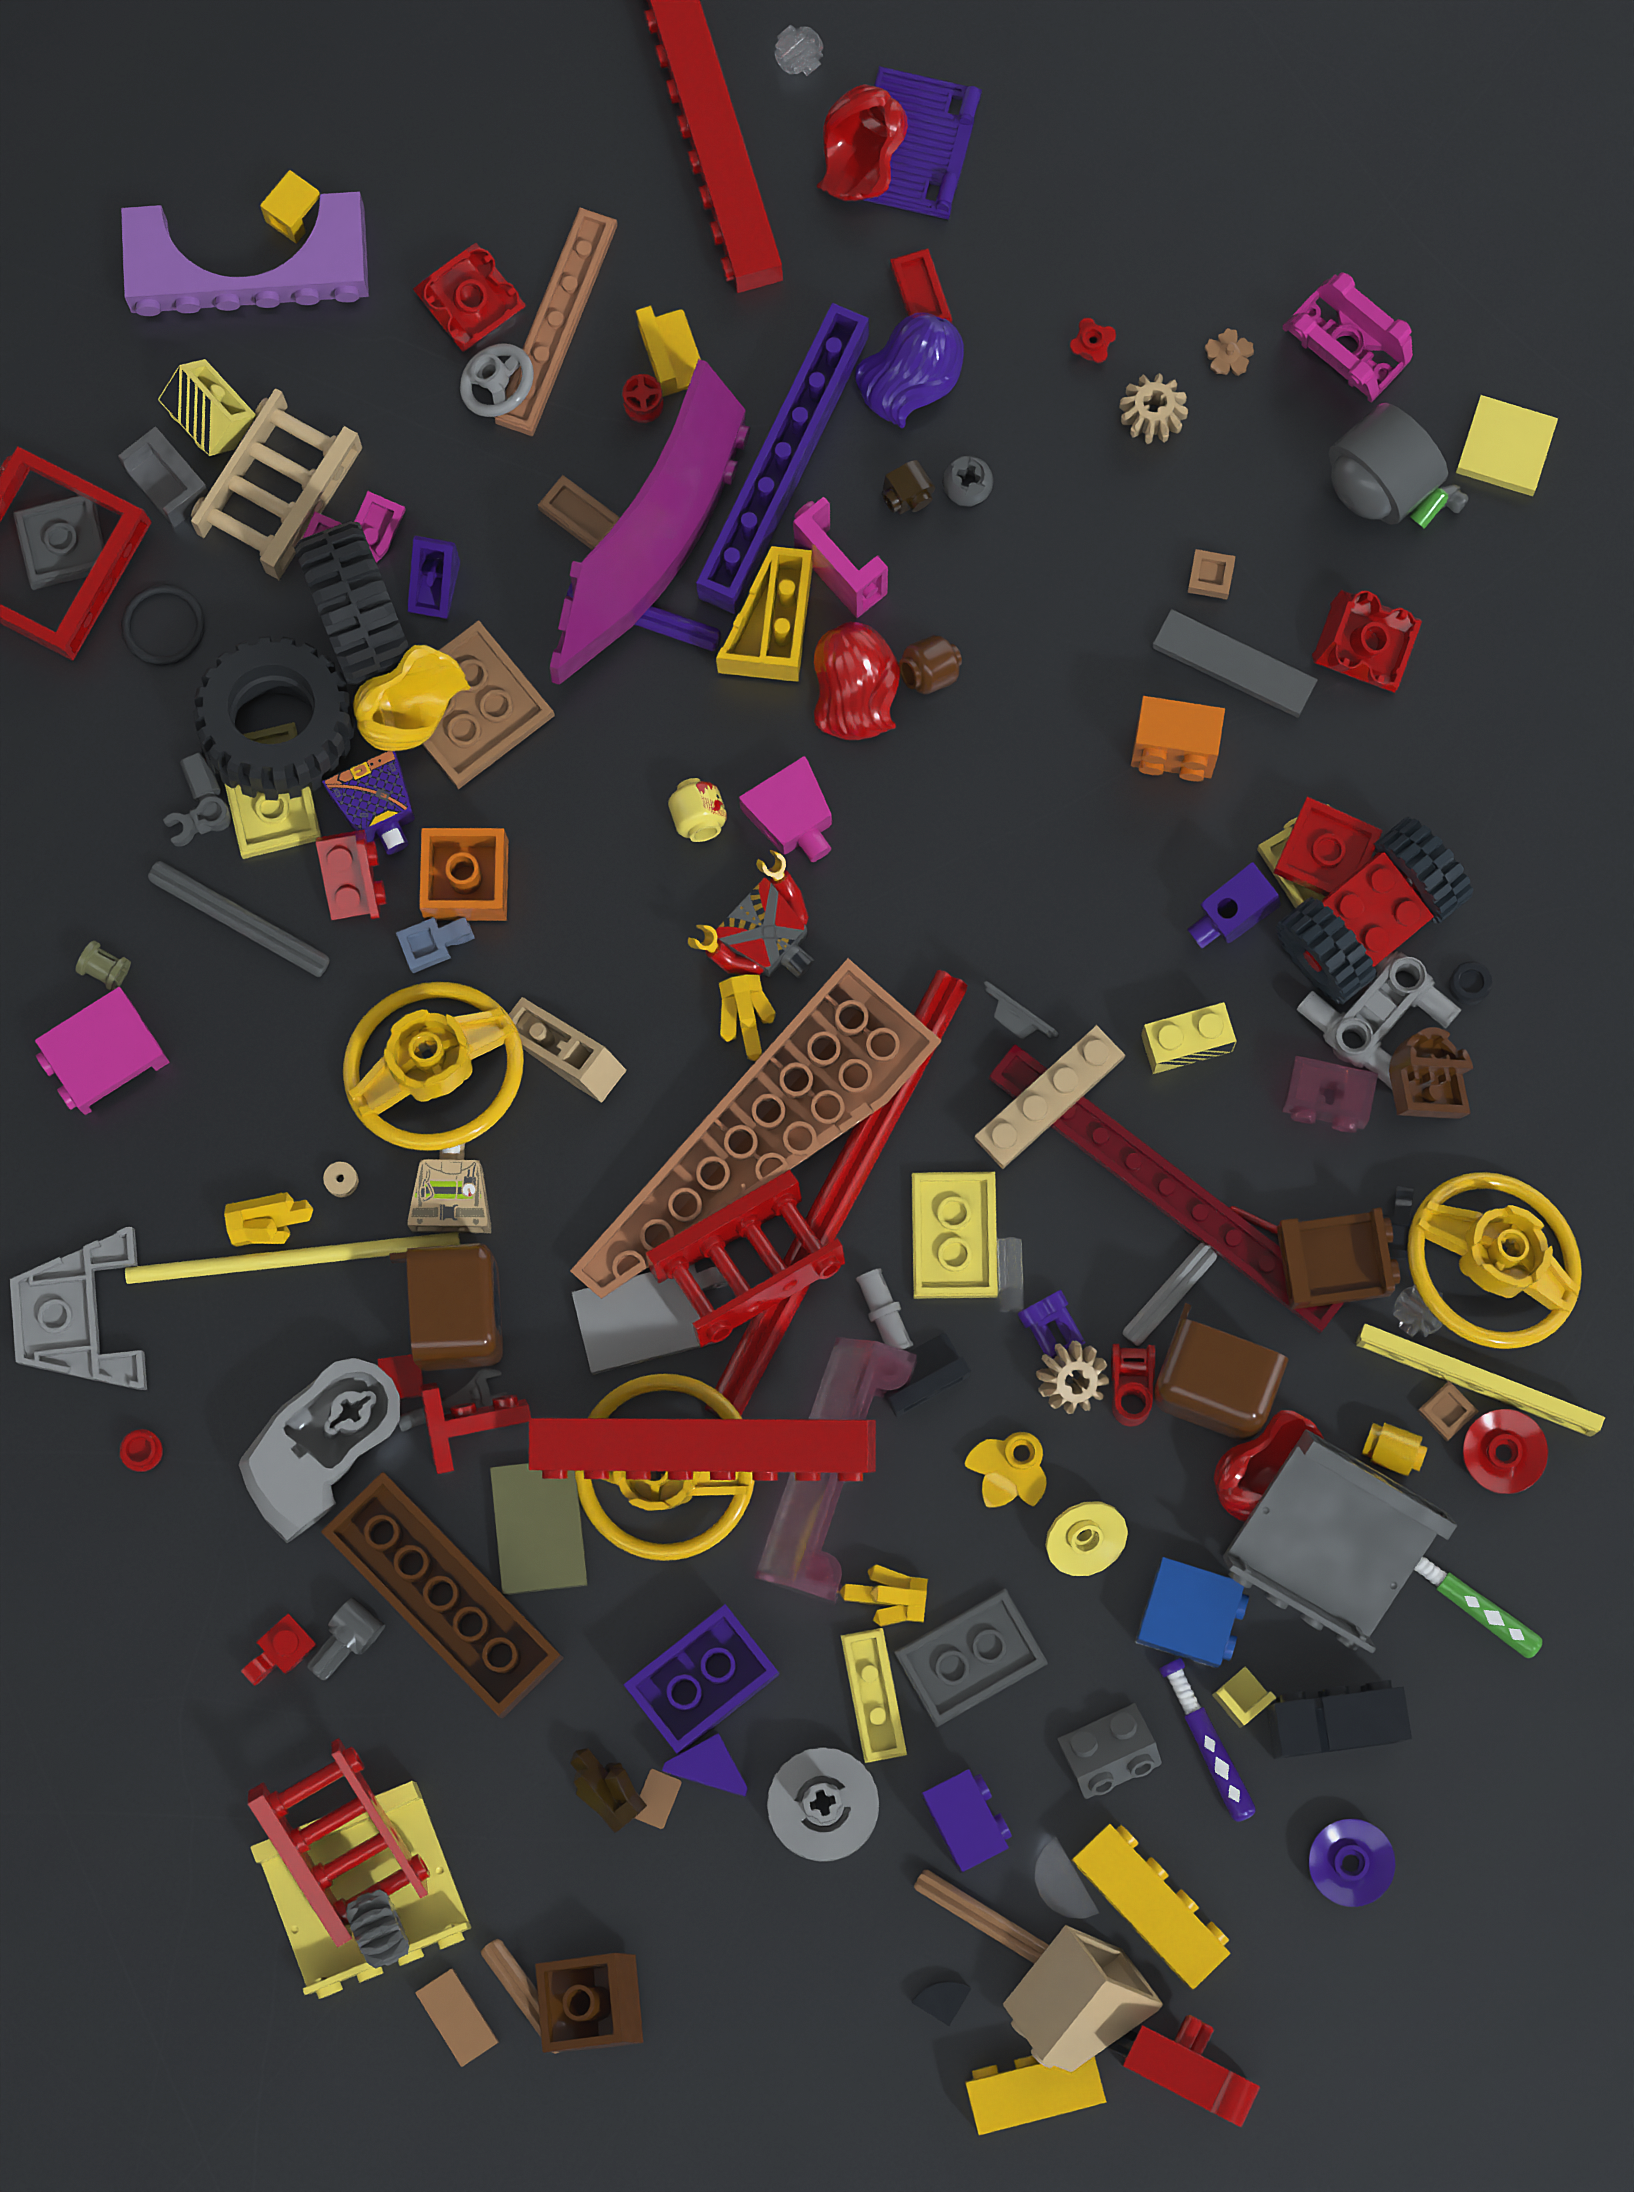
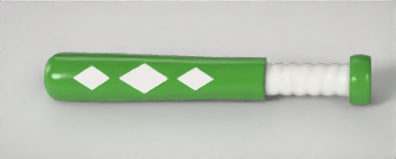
M1421 1558L1414 1570L1423 1575L1427 1580H1430L1432 1584H1435L1437 1591L1463 1609L1523 1657L1532 1658L1537 1654L1542 1646V1638L1469 1587L1452 1573H1446L1427 1558Z

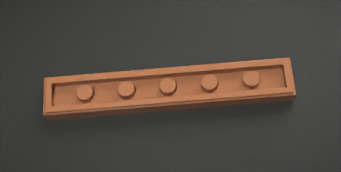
M579 207L522 349L529 356L534 369L531 389L519 406L504 415L496 416V424L530 436L534 435L617 228L616 219ZM521 366L511 376L506 389L507 399L513 395L520 384L522 377Z

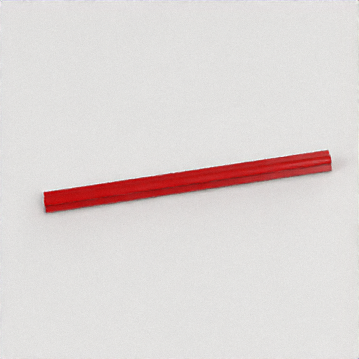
M937 970L913 1016L941 1039L964 997L968 985L945 971ZM934 1051L886 1105L856 1124L805 1218L823 1246L835 1240ZM797 1237L794 1238L783 1259L787 1267L809 1255ZM811 1284L753 1317L715 1387V1390L730 1401L740 1416ZM705 1405L706 1411L720 1417L709 1405Z

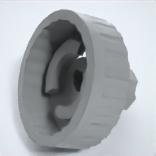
M826 1747L808 1749L791 1757L788 1762H785L780 1767L779 1772L775 1774L768 1792V1817L773 1831L790 1851L805 1859L827 1862L849 1856L868 1840L877 1822L879 1797L873 1777L860 1761L838 1749H827ZM824 1791L827 1798H830L831 1802L829 1807L830 1814L822 1816L820 1810H817L815 1806V1801H817L816 1793Z

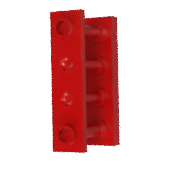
M791 1170L786 1171L646 1252L650 1271L657 1282L660 1284L668 1278L675 1279L699 1315L700 1319L692 1324L697 1342L701 1347L710 1342L722 1341L732 1332V1329L814 1281L833 1276L845 1264L843 1247L839 1239L837 1238L823 1246L796 1206L802 1201L799 1182ZM775 1216H782L809 1254L789 1267L786 1266L760 1228L763 1223ZM739 1237H747L773 1275L752 1289L724 1249L727 1244ZM703 1258H711L736 1295V1298L716 1310L688 1270L691 1265Z
M340 1738L331 1742L334 1762L281 1793L277 1791L270 1793L263 1782L248 1791L249 1807L337 1948L352 1939V1930L346 1912L348 1903L357 1900V1897L367 1892L372 1893L379 1889L387 1893V1895H391L410 1883L421 1899L428 1895L426 1879L431 1876L421 1856L416 1854L412 1857L360 1773L364 1769V1765L358 1753L352 1746L346 1749ZM345 1776L356 1793V1798L303 1829L299 1826L294 1829L291 1827L285 1817L289 1813L288 1808ZM367 1811L379 1833L327 1864L323 1865L320 1862L315 1865L307 1853L311 1849L310 1844ZM389 1847L401 1869L348 1900L341 1898L337 1901L329 1888L333 1885L332 1880Z

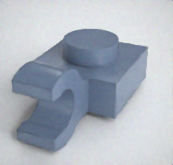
M433 917L396 932L412 973L450 959L448 946L463 944L475 938L466 918L458 919L439 928L437 920Z

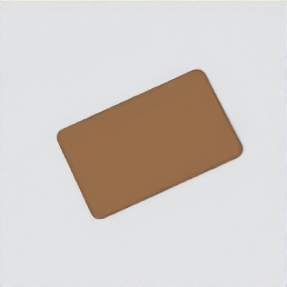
M651 1769L640 1794L647 1807L635 1819L663 1829L681 1786V1780Z

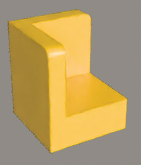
M289 170L261 203L260 207L264 219L269 225L297 244L306 233L302 218L320 198V193L308 182Z

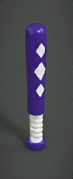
M1182 1658L1176 1659L1160 1667V1674L1163 1678L1167 1677L1170 1680V1684L1173 1686L1177 1698H1179V1702L1186 1714L1184 1718L1231 1818L1236 1822L1246 1820L1254 1815L1256 1811L1255 1805L1205 1708H1201L1197 1698L1194 1696L1193 1690H1191V1686L1183 1672V1668H1185Z

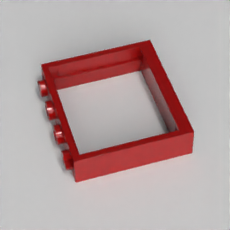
M17 446L13 455L8 456L0 468V522L30 470L121 516L56 632L0 604V624L73 661L152 521L143 509Z

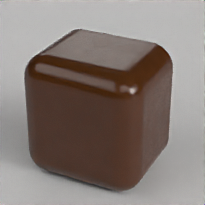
M1185 1303L1154 1388V1400L1157 1406L1167 1414L1237 1440H1248L1255 1437L1267 1421L1289 1359L1274 1350L1188 1320L1187 1316L1192 1305Z

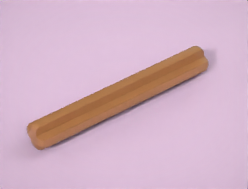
M923 1870L914 1884L916 1891L1034 1964L1049 1946L929 1870Z

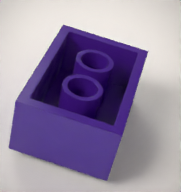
M725 1604L623 1685L673 1750L679 1755L777 1678L779 1672Z

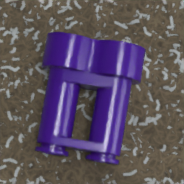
M1062 1290L1053 1293L1017 1314L1024 1327L1031 1329L1043 1353L1051 1356L1053 1359L1057 1356L1055 1345L1058 1343L1047 1326V1323L1053 1320L1067 1343L1063 1346L1065 1349L1069 1348L1072 1341H1078L1081 1345L1086 1343L1082 1341L1084 1339L1066 1308L1069 1303Z

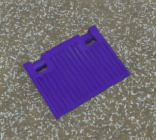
M879 66L874 86L887 90L891 97L901 104L907 115L908 128L903 142L891 157V181L888 190L879 197L867 198L864 201L949 220L954 193L958 187L982 89ZM952 99L962 101L959 115L948 113ZM930 184L940 186L936 201L926 199Z

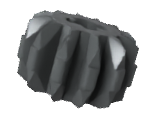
M380 1889L372 1893L367 1892L358 1896L357 1900L348 1903L346 1912L350 1928L361 1954L364 1955L369 1965L375 1969L383 1965L388 1966L408 1954L409 1941L405 1934V1929L387 1893Z

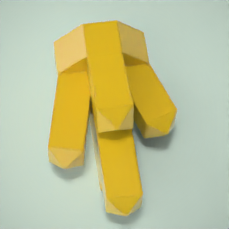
M759 975L732 977L719 983L722 998L720 1035L727 1042L736 1039L738 1013L747 1059L757 1061L762 1055L754 1010L763 1024L772 1023L776 1017V1012L762 991Z
M288 1192L226 1204L224 1215L231 1244L236 1247L248 1244H285L290 1235L287 1225L310 1221L313 1207L307 1200L294 1202V1199Z
M875 1564L867 1571L870 1581L884 1586L878 1585L873 1587L845 1584L839 1592L844 1601L887 1606L888 1608L877 1610L874 1615L873 1621L880 1627L904 1621L924 1622L928 1579L909 1577Z

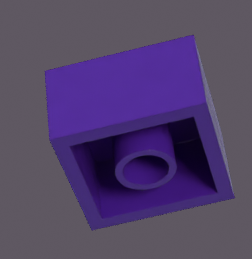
M968 1769L922 1793L921 1796L960 1873L1009 1849L1005 1840L1011 1838L1012 1835L1001 1813L995 1816L992 1815L986 1803L987 1800L992 1798V1795L981 1774L973 1777Z

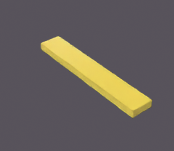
M1364 1324L1360 1329L1355 1342L1356 1346L1443 1380L1450 1381L1589 1437L1601 1430L1605 1419L1604 1416L1368 1324Z

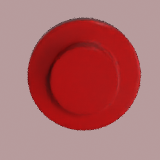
M144 1429L134 1430L127 1434L121 1442V1460L133 1471H149L162 1458V1443L151 1431Z

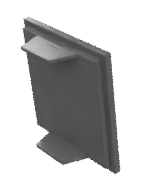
M988 981L984 983L987 987L985 991L998 1001L994 1018L999 1020V1023L1022 1039H1025L1036 1030H1039L1050 1039L1053 1036L1059 1037L1057 1031Z

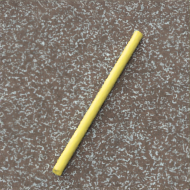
M458 1232L126 1267L125 1278L127 1284L383 1257L389 1256V1253L407 1252V1248L458 1245L460 1240Z

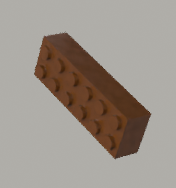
M384 1472L374 1479L321 1531L502 1719L564 1659Z

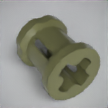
M93 940L82 952L76 965V973L80 975L88 974L105 983L106 988L113 991L122 984L129 971L131 961L125 957L119 959L101 949L100 943Z

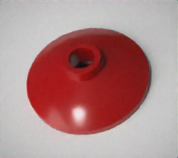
M1498 1409L1480 1416L1470 1426L1463 1442V1460L1471 1477L1483 1488L1495 1493L1513 1494L1529 1488L1541 1477L1548 1461V1445L1543 1431L1532 1418L1516 1410ZM1498 1446H1505L1509 1449V1460L1502 1461L1497 1458L1496 1448Z

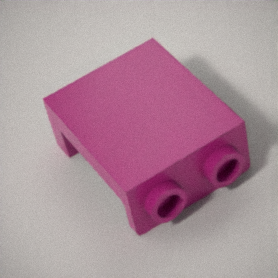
M822 497L816 503L810 501L803 505L794 516V549L812 550V569L857 619L887 595L888 567L877 555L858 570L826 534L830 530V503L828 500Z
M120 986L35 1040L42 1051L36 1055L39 1063L48 1076L56 1073L63 1086L57 1089L60 1096L70 1110L77 1106L84 1115L92 1111L89 1107L90 1105L151 1066L157 1071L170 1063Z

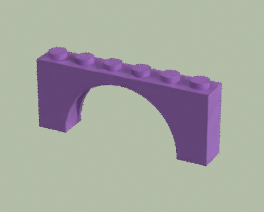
M360 191L320 194L318 217L312 233L302 248L279 267L248 277H228L214 274L189 261L173 244L169 234L168 221L161 205L121 208L124 296L131 313H137L142 316H155L160 311L177 310L181 313H195L200 308L213 307L224 311L238 309L242 305L272 308L285 302L313 305L318 303L319 300L336 299L339 302H354L359 297H369L365 208Z

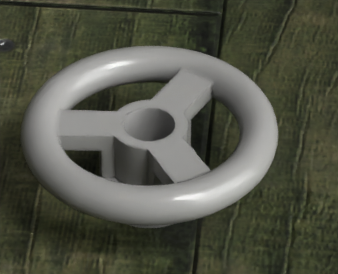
M496 344L481 350L468 362L463 371L460 381V393L463 402L469 410L484 417H496L512 411L522 403L531 389L534 378L532 362L525 351L511 344ZM497 356H510V358L503 364ZM521 366L522 377L520 384L513 395L507 399L505 388L508 385L509 377ZM472 384H479L483 388H488L493 395L494 405H486L477 401L472 392Z

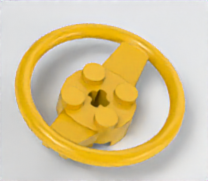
M426 982L412 985L396 991L381 1000L367 1012L356 1026L344 1056L343 1081L345 1092L359 1120L383 1140L396 1146L413 1150L432 1151L452 1148L469 1142L486 1132L510 1107L519 1089L523 1074L522 1042L518 1030L508 1013L495 1000L483 992L470 986L452 982ZM448 998L468 1003L482 1011L452 1017L448 1014L444 1016L439 1013H428V1010L421 1009L405 1015L392 1026V1034L387 1041L386 1049L384 1048V1056L360 1081V1060L367 1040L375 1028L397 1009L424 999ZM505 1044L507 1069L501 1089L489 1107L471 1122L447 1132L419 1134L394 1127L378 1116L410 1094L416 1100L425 1102L451 1093L471 1076L473 1070L472 1059ZM430 1050L434 1055L424 1059L422 1053Z
M1474 1172L1451 1178L1433 1189L1422 1201L1413 1217L1407 1244L1408 1263L1413 1282L1423 1302L1432 1314L1460 1337L1491 1348L1513 1349L1525 1347L1549 1337L1560 1328L1571 1314L1581 1288L1582 1269L1579 1249L1571 1228L1563 1215L1548 1198L1532 1186L1516 1178L1498 1173ZM1473 1189L1498 1190L1523 1200L1545 1219L1554 1232L1562 1251L1564 1269L1552 1256V1246L1548 1248L1547 1239L1541 1230L1544 1227L1543 1223L1528 1210L1508 1205L1505 1208L1489 1210L1482 1214L1477 1211L1442 1204L1461 1192ZM1425 1239L1461 1255L1459 1260L1461 1272L1470 1277L1485 1291L1505 1298H1513L1521 1291H1524L1551 1310V1312L1534 1326L1515 1332L1488 1330L1468 1322L1454 1312L1435 1289L1426 1266ZM1502 1245L1508 1248L1506 1253L1504 1252Z
M666 1373L642 1376L618 1386L607 1394L588 1416V1418H608L620 1405L638 1395L666 1390L694 1396L709 1405L722 1419H742L730 1401L711 1386L691 1377ZM575 1471L579 1500L586 1515L596 1529L618 1548L641 1558L660 1561L689 1558L719 1543L732 1531L743 1516L749 1504L755 1480H752V1472H736V1480H710V1472H693V1480H668V1471H666L664 1474H661V1479L659 1480L656 1479V1472L651 1471V1479L633 1480L625 1479L626 1471H610L609 1479L602 1480L619 1485L622 1494L630 1500L629 1502L633 1506L647 1511L672 1509L680 1504L687 1503L691 1500L692 1496L734 1495L725 1513L708 1530L686 1541L661 1544L635 1538L620 1529L611 1521L599 1504L592 1485V1479H584V1471Z

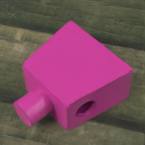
M805 756L739 797L742 812L782 854H787L801 846L809 860L815 862L831 851L830 845L821 832L832 825V815Z

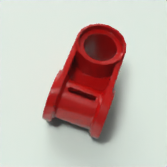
M1112 1344V1410L1114 1417L1122 1425L1129 1427L1138 1426L1149 1416L1153 1403L1155 1345H1148L1146 1349L1121 1348L1119 1344ZM1128 1395L1137 1396L1143 1402L1144 1409L1137 1414L1128 1413L1121 1405L1122 1398Z

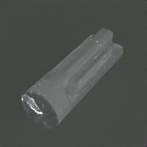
M1015 1237L997 1239L999 1311L1024 1310L1022 1239H1016Z

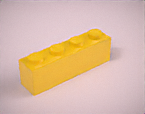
M1111 1824L1106 1825L1070 1861L1183 1983L1193 1990L1231 1954L1224 1946L1229 1939L1212 1921L1205 1926L1194 1913L1199 1907L1182 1889L1176 1894L1164 1882L1169 1875L1152 1857L1146 1862L1134 1850L1139 1843L1124 1826L1120 1825L1115 1829Z

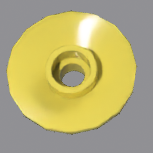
M1100 1501L1082 1502L1069 1507L1054 1520L1048 1530L1045 1547L1049 1560L1059 1571L1072 1576H1089L1105 1570L1118 1559L1125 1548L1128 1535L1125 1519L1114 1506Z

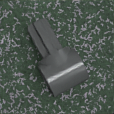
M354 1597L350 1598L330 1620L328 1630L332 1633V1636L308 1662V1668L318 1678L324 1681L327 1680L351 1651L355 1654L365 1652L381 1634L385 1624Z

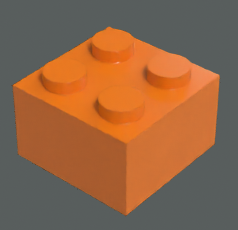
M1143 696L1137 721L1131 766L1139 767L1140 772L1149 775H1161L1165 771L1178 773L1180 778L1188 781H1203L1204 778L1211 779L1219 753L1225 708Z
M422 828L420 911L424 920L434 917L436 920L456 921L461 918H466L467 921H507L509 841L504 828Z

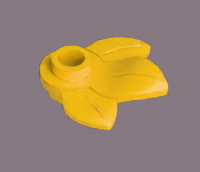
M1016 1432L1008 1436L1005 1441L986 1439L972 1449L965 1460V1467L985 1475L983 1478L982 1495L984 1503L988 1508L1004 1506L1017 1495L1028 1505L1035 1506L1046 1490V1476L1040 1467L1043 1457L1042 1445L1030 1433ZM1019 1446L1026 1447L1030 1452L1029 1458L1025 1461H1018L1013 1455L1015 1448Z

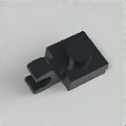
M1397 1186L1394 1214H1383V1218H1390L1393 1230V1242L1388 1243L1390 1259L1396 1258L1397 1260L1408 1261L1407 1244L1410 1225L1413 1220L1411 1218L1414 1188Z

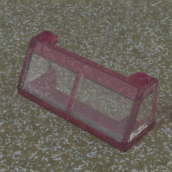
M837 1337L809 1419L865 1420L873 1396L883 1399L888 1390L898 1389L904 1384L910 1386L916 1369L917 1355L877 1341ZM795 1472L790 1473L755 1579L836 1606L839 1592L842 1588V1585H840L842 1577L841 1566L834 1556L821 1551L844 1484V1481H837V1473H821V1481H795Z

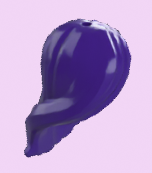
M923 312L914 313L904 318L894 328L886 346L878 353L863 359L856 367L855 380L864 402L871 411L884 420L891 421L893 424L904 428L906 418L913 410L942 398L956 385L964 358L963 339L957 328L945 318Z

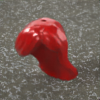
M863 84L847 91L830 108L823 127L826 173L822 181L817 184L818 189L827 191L828 194L844 201H858L879 197L888 190L891 181V157L903 142L907 133L908 123L907 115L901 104L896 99H893L887 90Z
M846 622L834 629H830L818 641L814 654V666L820 685V695L814 710V723L821 731L844 740L872 738L880 733L895 729L896 724L890 717V707L898 688L900 668L891 648L875 629L863 623Z
M1281 1410L1272 1417L1266 1429L1258 1438L1231 1448L1221 1457L1216 1465L1214 1481L1219 1500L1228 1513L1240 1521L1245 1522L1305 1429L1324 1439L1321 1431L1312 1421L1295 1411Z

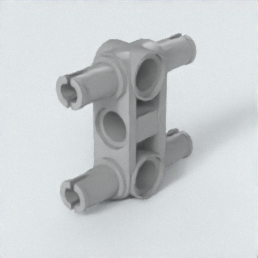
M1398 951L1395 953L1391 952L1375 966L1378 972L1376 974V981L1347 1014L1345 1012L1342 1014L1337 1012L1314 991H1311L1297 1008L1298 1012L1325 1033L1323 1038L1332 1047L1333 1053L1338 1059L1349 1062L1356 1068L1365 1066L1391 1089L1389 1065L1392 1057L1380 1048L1382 1045L1380 1041L1411 1006L1415 1008L1418 1005L1446 1029L1462 1010L1434 987L1435 982L1433 978L1426 972L1425 966L1420 960L1414 957H1407L1404 953H1399ZM1401 971L1412 974L1415 978V986L1409 988L1401 986L1397 982L1395 974ZM1346 1032H1355L1361 1037L1363 1046L1357 1049L1349 1048L1344 1044L1342 1035Z

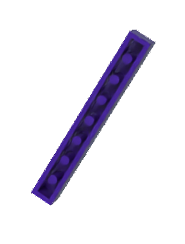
M831 304L696 582L698 599L733 614L736 613L868 340L869 318L837 304Z

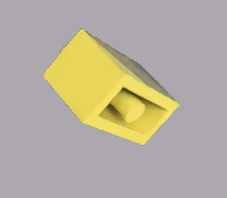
M206 359L179 365L158 399L169 411L170 416L195 440L196 445L209 456L235 450L257 416Z
M1224 1002L1145 1024L1141 1034L1153 1074L1230 1053L1237 1042Z

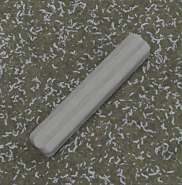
M1200 1243L1124 1328L1123 1335L1130 1343L1138 1347L1147 1339L1217 1258L1215 1251L1205 1243Z

